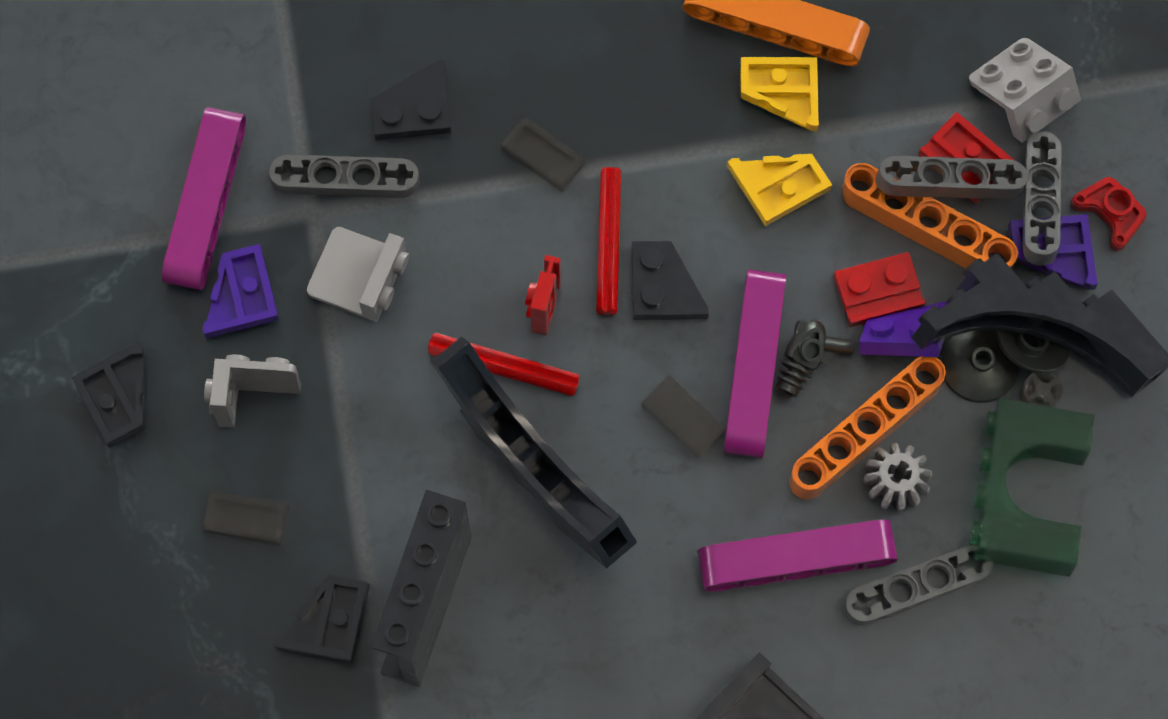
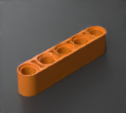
M685 0L682 6L686 14L698 20L845 66L858 65L870 32L869 25L858 18L801 0Z
M857 163L847 170L841 194L844 202L851 208L964 268H967L979 258L985 262L989 259L988 255L992 253L1002 255L1006 260V264L1011 269L1013 268L1018 256L1017 247L1013 241L932 197L892 196L885 194L876 184L875 180L878 169L872 165ZM862 181L870 189L858 191L852 187L851 183ZM888 199H896L900 201L904 207L901 209H892L889 206H887L885 201ZM930 217L936 221L938 226L934 228L925 227L919 219ZM957 235L966 236L970 239L972 245L961 246L955 241L954 237Z
M919 357L801 456L794 464L789 480L790 489L793 494L805 500L818 497L934 398L939 392L946 375L945 366L941 360L936 357ZM920 371L929 372L933 375L935 382L933 384H923L917 379L916 373ZM899 396L905 401L906 407L894 409L888 404L887 398ZM864 420L871 421L877 427V432L869 435L864 434L858 428L857 423ZM834 445L842 446L846 449L848 457L842 460L834 459L830 456L828 448ZM805 470L813 471L818 476L819 482L814 485L804 484L799 479L798 474Z

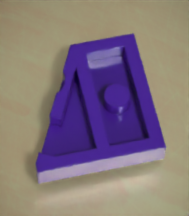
M1087 214L1061 216L1060 245L1057 257L1052 263L1043 266L1030 263L1023 255V219L1010 220L1008 225L1009 237L1016 245L1018 251L1015 263L1047 275L1056 272L1063 281L1088 290L1096 289L1098 281ZM1051 217L1037 218V219L1047 220V219H1049V218H1051ZM1045 233L1038 234L1036 243L1038 244V249L1046 250L1044 246Z
M260 244L222 253L217 270L219 275L217 282L213 286L210 298L209 314L207 321L203 325L205 338L278 321L279 317Z
M940 302L866 320L859 341L861 355L939 357L944 339L921 350L911 337L921 324L918 319L923 313L934 305L941 309L947 304Z

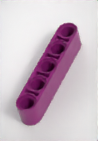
M207 107L203 113L163 263V283L202 290L206 284L246 129L245 114Z
M747 269L723 453L763 458L786 274Z
M873 520L720 543L697 550L703 589L706 592L725 591L891 565L898 561L890 520Z

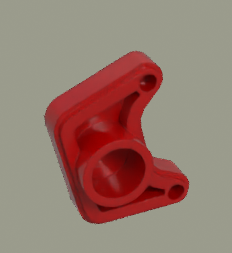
M1104 177L1078 192L1070 202V206L1074 211L1094 212L1108 225L1111 231L1110 247L1114 251L1124 249L1147 216L1145 208L1134 198L1132 192L1112 177Z

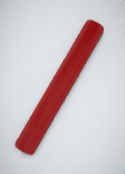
M604 167L601 170L596 311L600 315H615L618 305L621 170L617 167Z
M433 333L428 344V353L437 357L458 339ZM470 343L490 373L573 396L577 391L580 381L577 373Z

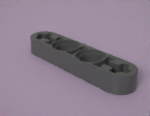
M1045 131L1037 132L1030 136L1024 159L1028 181L1024 187L1022 251L1027 261L1038 266L1048 265L1056 259L1061 232L1062 145L1057 136ZM1041 147L1046 148L1048 153L1046 163H1039V148ZM1037 176H1044L1049 178L1053 185L1048 188H1040L1032 180ZM1036 208H1046L1052 213V217L1047 220L1037 219L1031 211ZM1039 233H1045L1044 246L1046 250L1038 249V244L1036 243Z
M287 154L275 158L269 168V175L273 186L279 192L286 194L408 197L416 192L420 184L417 166L412 161L404 158ZM285 167H292L294 174L305 175L304 167H308L309 183H304L303 175H291L289 181H283L280 174L284 173ZM322 167H330L337 174L332 182L322 184L316 181V172ZM361 168L372 170L375 174L373 181L368 185L357 184L353 180L357 170ZM380 169H386L387 177H398L400 171H407L409 178L406 179L405 185H398L396 178H385L386 185H381Z
M890 156L880 164L875 181L882 192L892 196L1015 199L1022 193L1028 181V173L1021 163L1009 159ZM935 171L941 175L943 182L938 184L930 183L924 178L923 172ZM889 172H896V176L901 179L899 181L894 180L893 175L889 174ZM963 172H973L980 178L981 183L970 185L962 179L961 174ZM1003 175H1009L1010 181L1015 183L1009 184L1008 179L1004 178Z
M977 544L968 545L853 589L847 596L844 605L845 615L856 625H870L984 581L992 571L994 564L993 556L984 546ZM969 555H973L975 560L982 559L984 561L980 568V573L976 574L973 568L961 571L959 577L962 581H957L955 568L964 566L969 560ZM950 561H955V568L950 563ZM932 568L944 570L948 575V584L943 588L932 587L927 582V572ZM895 582H904L911 589V598L906 602L893 600L889 594L890 585ZM875 589H881L882 600L888 609H882L881 601L870 607L869 615H864L862 610L854 611L853 607L857 603V597L862 596V599L868 602L877 598L878 592Z

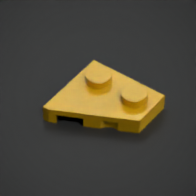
M741 57V99L810 131H818L817 57Z
M796 154L789 158L763 156V160L740 161V158H732L727 162V168L765 226L829 192L832 188V183L813 154Z

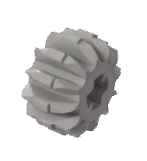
M896 442L891 444L889 453L882 448H878L875 452L877 460L868 459L865 468L871 473L864 476L863 483L868 486H874L868 496L870 499H876L882 495L884 497L881 503L883 509H887L891 501H895L896 509L899 512L904 511L906 501L916 507L920 503L919 495H927L930 490V486L924 481L931 479L932 471L921 468L927 458L924 455L918 456L915 459L911 457L914 452L912 445H909L904 453H900L899 445ZM896 471L904 474L900 483H895L891 480Z

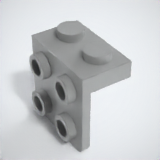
M1028 38L1019 39L969 76L971 86L1005 109L1012 135L1022 143L1029 139L1032 134L1040 131L1081 101L1073 67Z
M343 227L334 228L307 286L308 295L313 299L377 322L382 310H387L394 295V288L392 287L397 275L401 276L408 264L409 253L406 252L404 238L389 233L386 242L383 243Z
M227 355L226 359H215L213 379H206L204 401L209 403V413L214 414L219 427L235 428L238 390L299 394L301 392V382L296 366L290 364V361L287 359L270 357L266 359V362L250 361V358L243 355Z

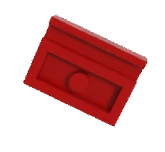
M958 112L931 137V140L920 149L918 154L920 157L1014 160ZM963 172L961 174L962 179L970 185L981 183L980 178L973 172ZM970 198L976 204L980 201V199Z
M909 252L834 271L833 278L844 312L846 311L850 328L865 324L868 319L923 307L926 304L920 291V284Z
M545 254L544 271L540 272L537 283L531 282L525 300V305L528 306L526 317L531 318V328L534 333L547 336L557 301V289L561 287V258Z

